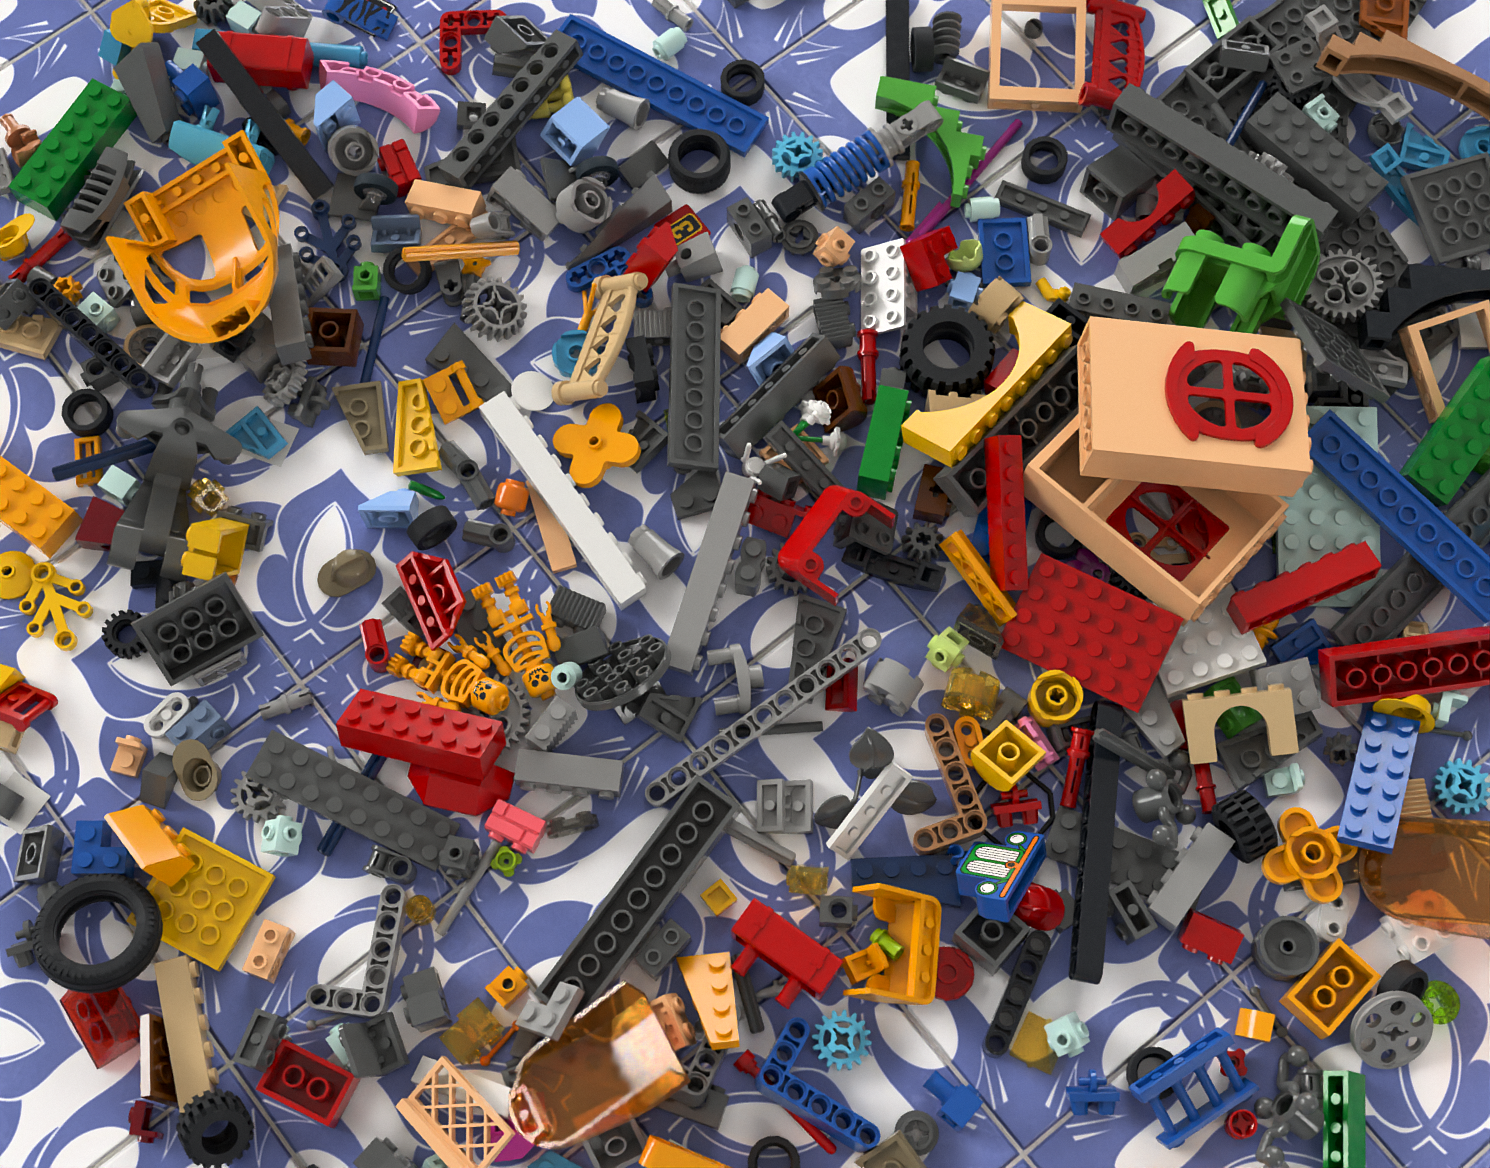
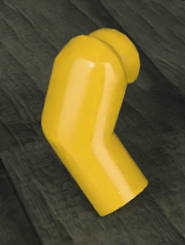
M1045 277L1035 283L1041 294L1049 302H1055L1058 297L1067 302L1071 296V291L1068 287L1064 286L1054 289Z

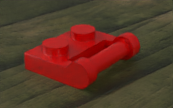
M18 681L0 694V720L13 725L17 731L24 732L37 717L46 710H52L56 707L58 699L52 693ZM34 702H39L36 706H34L24 715L20 714Z

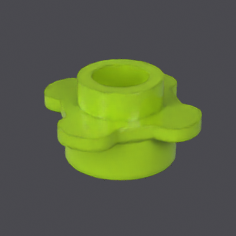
M502 846L499 848L495 859L491 861V867L494 870L502 871L505 877H512L516 866L522 863V856L519 853L515 854L508 846ZM508 859L509 863L505 864L504 860Z

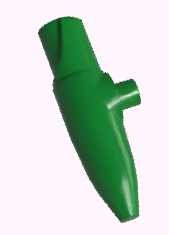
M412 480L408 484V489L418 492L422 496L440 500L445 499L442 493L429 486Z

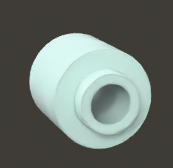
M679 27L670 28L653 41V53L659 59L668 60L684 48V44L687 43V37Z
M992 196L969 198L968 203H964L965 218H969L970 222H977L978 219L1000 217L999 199Z
M743 265L735 271L730 292L732 293L731 297L739 303H749L750 299L754 297L759 278L755 268Z
M574 662L562 663L551 672L552 684L560 690L573 688L582 679V670Z

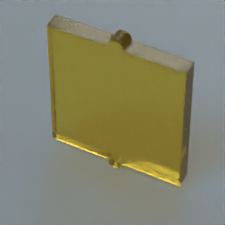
M1028 1011L1009 1055L1026 1063L1028 1068L1034 1067L1051 1075L1058 1060V1055L1056 1051L1054 1052L1050 1048L1047 1040L1048 1035L1043 1026L1052 1022V1019L1048 1018L1046 1020Z

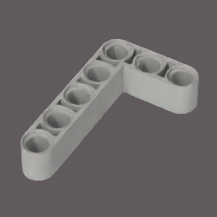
M247 0L262 12L255 28L260 34L304 37L313 18L309 11L294 0Z
M389 884L382 889L362 990L315 984L306 993V1001L310 1007L319 1012L373 1019L388 1011L409 903V897L402 887L397 884ZM392 893H401V898L397 903H389V896ZM392 918L395 919V927L390 931H385L383 929L385 921ZM384 945H389L391 947L389 955L380 958L378 956L379 949ZM384 972V982L375 985L373 983L375 974ZM325 991L326 1000L324 1003L316 1005L315 996L319 992ZM347 995H352V1005L349 1008L343 1009L341 1006L342 999ZM373 999H379V1009L375 1012H369V1002Z

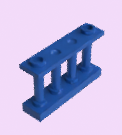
M1219 1027L1128 1086L1136 1099L1144 1104L1146 1102L1150 1103L1164 1129V1132L1156 1136V1139L1169 1150L1181 1146L1194 1133L1239 1103L1248 1101L1255 1092L1260 1090L1254 1082L1245 1077L1243 1079L1240 1078L1227 1054L1228 1048L1235 1044L1228 1032ZM1214 1057H1217L1232 1084L1231 1087L1221 1094H1218L1204 1068L1205 1063ZM1191 1072L1196 1074L1210 1100L1197 1110L1182 1084L1183 1078ZM1169 1087H1172L1187 1114L1185 1118L1176 1124H1173L1159 1098L1160 1093Z

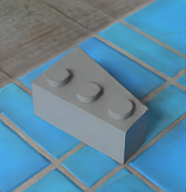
M511 166L492 185L486 198L488 203L492 204L495 201L504 208L503 211H510L520 221L521 227L542 242L560 224L556 218V203H551L544 197L545 194L539 187L532 186L520 170H515Z
M1186 221L1135 253L1127 255L1118 261L1114 275L1126 293L1134 295L1168 279L1177 261L1175 252L1182 238L1185 236H1195Z

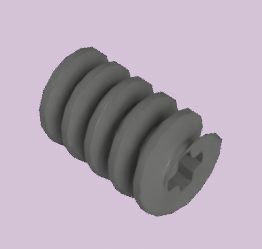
M941 12L933 18L934 63L943 65L946 56L956 58L959 55L960 50L958 47L960 46L959 39L962 27L960 23L962 22V17L956 12Z

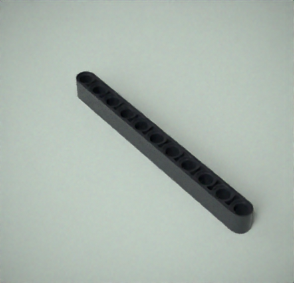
M1096 700L1091 709L1089 730L1095 731L1097 728H1104L1121 738L1123 707ZM1091 736L1088 750L1091 754L1086 761L1069 979L1098 985L1102 979L1120 756L1093 740V736Z

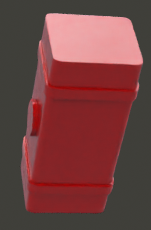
M218 31L259 86L287 88L289 91L309 89L314 54L308 38L294 37L293 35L277 36ZM207 59V67L214 82L225 83Z
M756 898L751 901L731 929V937L745 948L730 968L740 976L745 977L756 959L760 958L783 974L789 980L775 998V1001L788 1010L802 989L820 1001L843 968L844 961L834 955L830 949L820 945L774 912V909L769 906L767 907Z

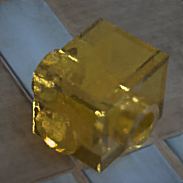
M803 864L791 865V869L787 871L786 875L789 893L827 894L829 867Z

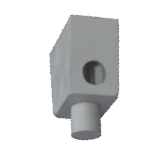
M708 231L678 245V252L675 255L676 259L671 261L665 269L668 278L682 273L686 282L723 271Z

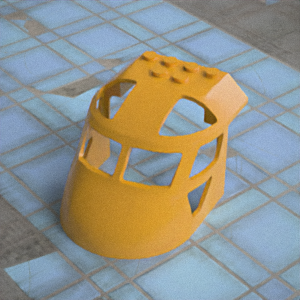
M240 130L224 140L222 143L225 148L152 193L142 191L124 202L144 242L113 236L105 238L148 317L164 332L183 341L201 344L214 343L242 333L268 306L279 272L278 239L280 215L278 200L270 178L244 130ZM267 189L269 190L271 203L265 193ZM263 205L269 216L271 229L264 217ZM246 206L263 239L266 241L260 250L255 243L243 214V209ZM201 235L213 261L216 276L205 280L189 278L175 270L163 257V253ZM149 255L160 269L175 282V295L153 273L146 259ZM267 258L262 270L244 285L245 275ZM145 275L153 288L168 303L155 304L145 289ZM232 283L233 292L209 303H190V291H212Z

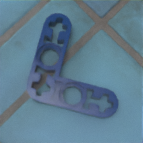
M622 246L613 247L570 269L566 274L568 289L579 293L592 287L593 280L598 276L609 275L612 277L614 275H623L628 268V265L625 263L631 256L629 251ZM615 256L623 257V261L615 260ZM606 260H608L609 264H611V268H609ZM595 265H602L605 268L601 274H595L591 269ZM585 271L588 272V276L590 279H588L587 275H585ZM573 278L581 279V283L577 284L576 281H573ZM652 288L646 293L640 290L647 297L644 300L638 297L637 293L636 307L641 309L648 308L653 303Z

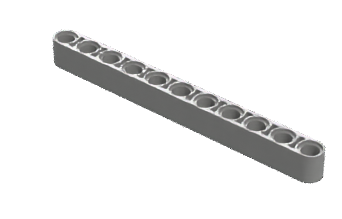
M873 628L862 630L659 776L645 790L647 801L654 807H662L684 792L697 774L702 778L874 655L879 650L882 642L880 633ZM866 636H872L876 640V645L874 647H866L862 639ZM845 651H851L856 659L851 663H847L842 659L841 654ZM824 666H830L834 669L835 674L833 677L826 678L821 675L820 669ZM803 681H809L813 684L814 689L810 693H804L800 690L799 684ZM782 696L790 697L793 701L792 706L789 708L780 707L778 704L779 698ZM759 712H769L772 717L771 721L766 724L760 723L757 720ZM741 726L747 727L751 732L750 736L746 739H740L735 734L736 730ZM718 742H726L729 745V750L725 754H717L714 750L715 745ZM698 757H704L708 761L707 767L703 770H697L693 766L694 760ZM677 772H682L686 775L685 783L678 786L673 784L672 776ZM654 788H662L665 791V796L662 800L654 801L650 798V793Z

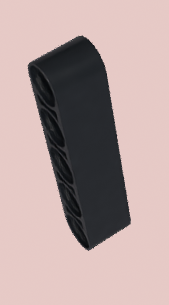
M1033 931L1024 941L982 1043L984 1053L991 1058H999L1005 1054L1014 1037L1051 947V939L1044 931ZM1031 939H1040L1044 945L1043 950L1037 951L1033 949ZM1029 963L1032 965L1033 975L1027 976L1023 974L1020 969L1021 964ZM1014 987L1019 988L1023 992V999L1020 1001L1014 1000L1010 996V989ZM1006 1012L1012 1016L1013 1024L1011 1026H1005L1001 1023L999 1018L1001 1013ZM996 1037L1001 1040L1003 1045L1001 1051H994L990 1048V1038Z

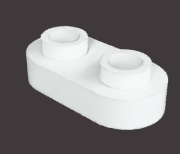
M179 692L169 694L145 718L144 729L147 734L155 739L165 738V733L191 711L189 699ZM182 704L181 710L175 711V706ZM163 723L162 729L156 730L157 724Z
M1341 892L1337 898L1340 902L1339 907L1334 906L1332 902L1320 904L1317 934L1325 943L1330 944L1338 938L1342 940L1346 935L1350 902L1344 892ZM1330 924L1337 928L1336 933H1332L1329 930Z

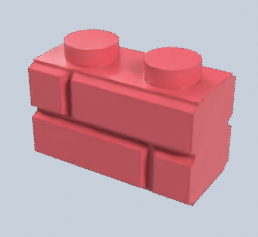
M499 799L484 828L489 832L488 837L498 843H502L503 840L513 844L512 849L525 855L527 851L535 853L540 840L548 828V824L545 820Z

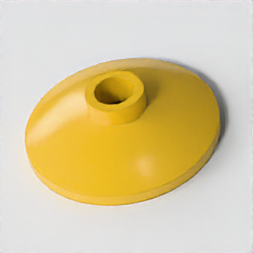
M8 551L0 554V598L16 599L29 592L33 584L31 570L35 563L27 554L20 551ZM12 569L9 575H4L7 570Z

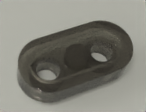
M582 811L576 813L574 818L565 820V817H557L549 821L550 824L545 829L547 838L555 839L593 830L599 827V822L596 814H591V811Z

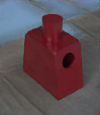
M93 496L75 540L84 549L109 552L115 525L125 511Z

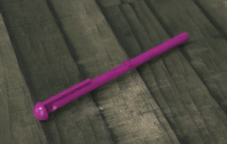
M1015 119L985 154L984 161H979L978 169L972 170L971 179H966L965 185L970 187L1022 127L1023 123L1021 120ZM951 195L943 204L940 201L906 239V243L932 231L952 208L950 206Z

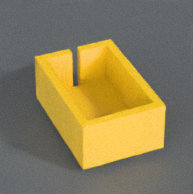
M221 517L192 523L186 533L189 549L184 552L181 558L182 574L207 581L225 571L228 576L239 574L249 524Z

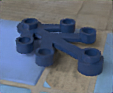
M319 199L312 204L311 212L313 217L319 221L323 240L310 234L305 226L296 227L294 235L298 242H305L327 253V257L332 259L344 276L338 282L340 283L346 279L348 275L347 263L354 253L362 247V242L358 235L353 234L347 237L349 232L357 226L355 217L351 214H345L341 218L342 226L333 237L328 220L330 218L328 216L330 205L327 201ZM348 220H352V221H353V222H352L351 224H349V225L345 224V222L348 221ZM305 232L304 236H298L299 233ZM347 237V247L338 258L336 251ZM352 241H358L356 245H350ZM305 246L299 250V256L304 263L314 265L321 258L314 254L311 247ZM305 253H311L310 256L303 257Z

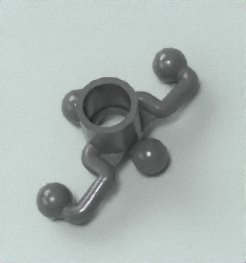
M1176 750L1168 757L1170 767L1181 771L1178 783L1173 779L1167 780L1166 774L1160 769H1152L1146 775L1148 787L1136 790L1132 795L1134 811L1143 823L1159 819L1163 823V825H1158L1154 828L1152 838L1156 844L1165 846L1170 850H1174L1178 846V828L1174 818L1182 825H1189L1196 819L1195 809L1188 804H1183L1182 795L1185 794L1191 780L1192 769L1189 765L1188 755L1182 750Z
M1301 1045L1290 1047L1288 1052L1283 1053L1279 1058L1276 1083L1280 1093L1274 1100L1261 1097L1254 1104V1111L1259 1118L1269 1119L1273 1117L1272 1127L1264 1132L1255 1154L1258 1162L1270 1168H1278L1285 1161L1283 1151L1279 1147L1272 1145L1275 1138L1284 1137L1291 1131L1300 1139L1308 1140L1318 1134L1324 1123V1114L1318 1108L1319 1102L1316 1096L1309 1092L1299 1094V1085L1294 1081H1288L1289 1064L1295 1067H1302L1309 1060L1308 1051Z

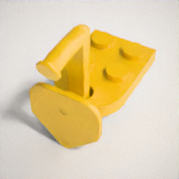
M131 0L112 12L110 31L117 41L132 47L133 50L139 43L152 42L153 33H172L175 30L197 23L198 17L195 12L167 0ZM113 69V72H112V73H113L114 78H116V79L119 80L117 74L115 73V71H114V69Z

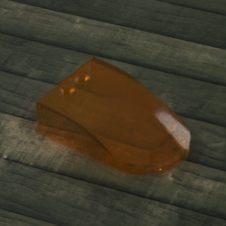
M1404 817L1399 820L1392 855L1362 848L1358 867L1360 883L1368 899L1381 912L1393 919L1454 935L1490 940V821Z
M622 980L571 1018L558 1041L545 1038L523 1057L514 1072L517 1075L512 1090L509 1089V1113L516 1130L527 1141L545 1149H565L637 1118L672 1096L691 1081L646 994L627 981Z

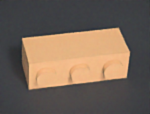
M415 179L405 200L410 215L418 214L420 220L427 219L440 224H453L461 228H470L471 219L483 215L486 208L481 191Z
M769 288L763 293H758L746 310H740L735 320L729 326L725 325L721 329L720 349L740 365L751 355L753 347L771 332H774L789 317L790 306Z

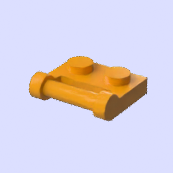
M463 360L423 379L445 425L479 409V406L484 404L482 398H478L465 371L466 366ZM456 374L470 402L469 404L463 406L449 376Z

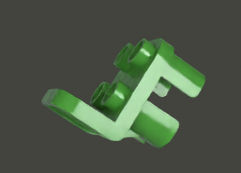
M1294 215L1289 221L1272 257L1267 249L1255 243H1244L1242 248L1224 244V240L1219 235L1208 230H1198L1195 236L1183 237L1175 252L1177 261L1161 291L1162 298L1170 299L1173 292H1177L1169 310V318L1176 326L1205 328L1217 303L1238 313L1229 330L1232 332L1257 334L1261 324L1271 318L1285 320L1283 317L1285 313L1279 304L1287 297L1301 306L1318 269L1320 246L1314 219Z

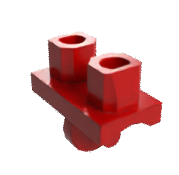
M1015 784L1009 791L1001 792V800L1011 799V801L991 803L990 811L995 815L999 828L1013 826L1012 813L1021 812L1022 824H1037L1038 809H1042L1041 801H1038L1037 798L1019 800V798L1028 797L1027 789L1018 790L1017 784Z

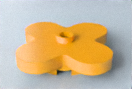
M605 403L595 407L590 413L586 425L566 424L560 427L553 436V445L557 452L563 457L573 459L569 468V474L575 484L581 488L596 486L603 479L607 469H610L612 466L620 468L629 467L640 457L641 447L637 439L631 434L621 432L624 418L619 408L614 404Z
M1292 807L1283 812L1277 821V830L1283 845L1273 848L1265 854L1262 859L1261 869L1266 879L1271 883L1285 885L1298 880L1301 882L1306 895L1312 901L1319 904H1328L1337 899L1343 890V882L1337 870V865L1352 859L1357 853L1358 847L1337 841L1340 826H1333L1322 830L1318 828L1314 817L1309 811L1300 807ZM1306 852L1312 855V860L1307 857Z

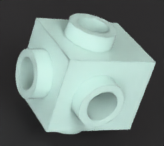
M277 815L276 819L266 820L262 829L263 839L260 852L280 857L298 855L299 845L302 841L301 831L303 824L294 822L293 817Z
M1076 1011L1043 1026L1048 1035V1044L1054 1052L1056 1051L1058 1057L1068 1054L1069 1058L1084 1052L1082 1046L1090 1042L1088 1028L1084 1022L1080 1021Z

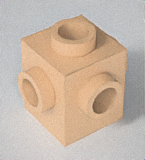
M836 226L829 232L823 233L815 243L817 247L812 254L824 266L835 267L838 264L842 266L850 257L848 252L855 241L839 226Z

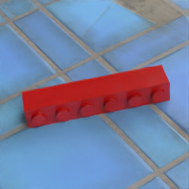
M997 435L984 438L990 578L1000 591L1029 590L1021 435Z
M1366 541L1359 544L1351 543L1338 553H1327L1319 561L1314 563L1306 562L1291 573L1285 571L1272 581H1261L1251 590L1246 592L1240 590L1230 597L1226 611L1241 635L1375 578L1382 565Z

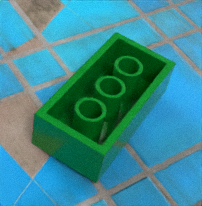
M879 385L856 490L868 497L885 500L887 492L892 493L903 446L901 425L909 418L912 403L911 400H907L908 390Z

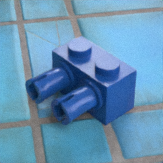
M168 60L165 62L171 87L176 90L174 94L182 102L180 107L188 116L193 115L200 121L205 105L212 109V107L215 108L220 104L209 77L192 63L183 71L174 61Z
M937 1070L934 1071L923 1085L924 1088L942 1102L940 1104L942 1107L936 1115L956 1132L963 1129L984 1103L980 1099L981 1093L972 1085L968 1084L966 1087L964 1084L954 1087Z

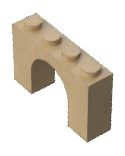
M1281 683L1267 685L1268 690L1257 691V687L1241 688V693L1230 694V690L1214 691V696L1203 697V693L1187 694V699H1182L1190 764L1218 762L1214 735L1215 724L1223 712L1235 706L1251 707L1262 715L1266 723L1269 753L1272 756L1299 753L1291 689L1289 687L1284 688V684Z

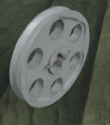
M1404 991L1384 992L1368 1000L1357 1011L1350 1026V1041L1353 1049L1368 1065L1379 1069L1398 1068L1410 1063L1425 1050L1432 1037L1433 1018L1428 1008L1415 995ZM1402 1001V1005L1398 1010L1390 1011L1393 1003ZM1422 1013L1420 1020L1414 1023L1410 1022L1414 1014ZM1378 1014L1374 1022L1365 1023L1369 1015ZM1417 1037L1415 1044L1405 1046L1409 1038ZM1373 1038L1369 1046L1361 1047L1363 1040ZM1385 1050H1393L1392 1054L1388 1058H1381V1055Z

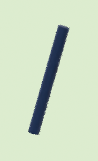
M1259 81L1226 139L1228 144L1234 146L1268 86L1266 81Z
M381 296L360 383L370 382L390 301V298L387 296Z

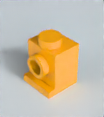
M508 965L485 989L507 1010L529 988L525 982L528 976L518 966L513 970ZM506 980L513 981V986L510 989H505L503 986Z

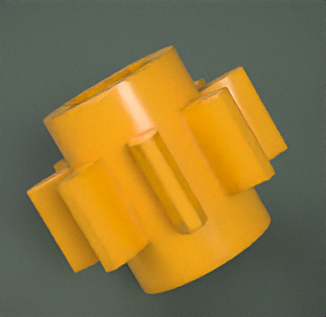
M71 275L68 278L59 277L55 284H52L74 305H76L79 298H83L80 290L83 288L79 281L75 282Z

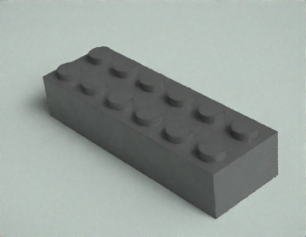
M1279 92L1246 122L1241 132V138L1259 153L1263 154L1265 152L1287 165L1288 168L1285 172L1290 174L1294 181L1303 189L1308 190L1313 196L1329 203L1338 211L1336 216L1349 227L1381 196L1389 183Z

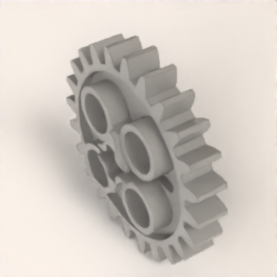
M1340 248L1337 255H1334L1331 250L1328 251L1327 257L1320 253L1317 272L1304 300H1308L1306 307L1311 308L1314 306L1313 313H1323L1322 319L1331 316V323H1334L1336 318H1340L1342 324L1345 323L1346 318H1350L1354 323L1356 315L1361 318L1365 311L1373 310L1374 306H1378L1379 298H1381L1383 292L1382 286L1384 282L1380 280L1382 273L1375 272L1376 264L1369 266V257L1361 260V252L1356 256H1352L1351 249H1349L1347 254H1343ZM1346 271L1353 272L1354 274H1347ZM1323 277H1326V278H1329L1330 280H1327V281H1326V280H1323L1322 278H1323ZM1353 292H1360L1362 295H1357ZM1329 298H1336L1338 301H1331Z
M496 673L493 679L507 686L510 702L504 711L497 715H490L489 719L508 723L504 733L506 739L505 747L510 751V742L513 741L519 744L517 735H526L522 726L530 725L529 720L524 717L531 715L529 709H525L529 702L528 699H522L525 696L523 690L517 691L518 684L515 682L509 686V677H505L501 682L499 673ZM461 707V712L481 717L486 715V713L473 707Z

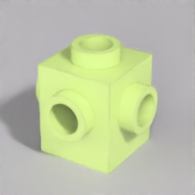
M949 626L939 636L936 634L927 645L930 650L925 658L931 661L935 668L946 673L952 666L957 668L965 658V655L962 653L970 641Z

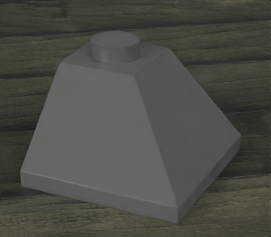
M517 15L496 16L484 40L490 44V48L494 52L502 54L539 50L548 37L527 17Z

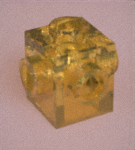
M205 477L202 480L198 479L190 486V492L187 494L192 500L189 505L199 514L204 512L211 517L217 514L218 510L223 509L225 503L229 500L223 493L225 488L216 479L210 481Z

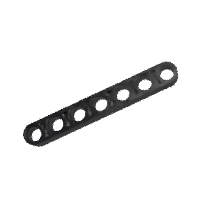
M35 278L29 283L28 292L38 306L135 396L146 399L154 394L156 387L149 374L45 278ZM111 351L110 354L104 355L106 352ZM145 381L142 385L137 386L140 382Z

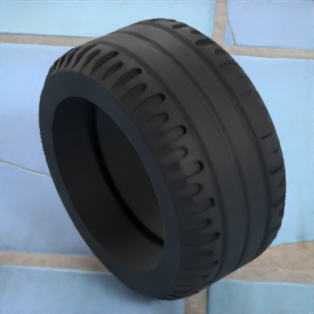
M702 128L685 131L682 135L680 134L672 142L668 153L671 178L682 190L693 194H706L720 188L727 180L731 169V154L726 141L714 131ZM695 150L711 152L719 159L718 164L713 169L703 173H695L685 169L680 164V161L686 154Z

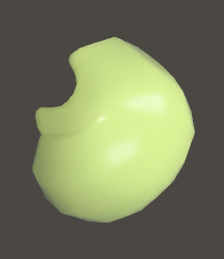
M974 239L961 241L959 249L949 252L948 257H946L947 265L955 272L960 271L964 273L977 269L983 260L982 244L979 240Z

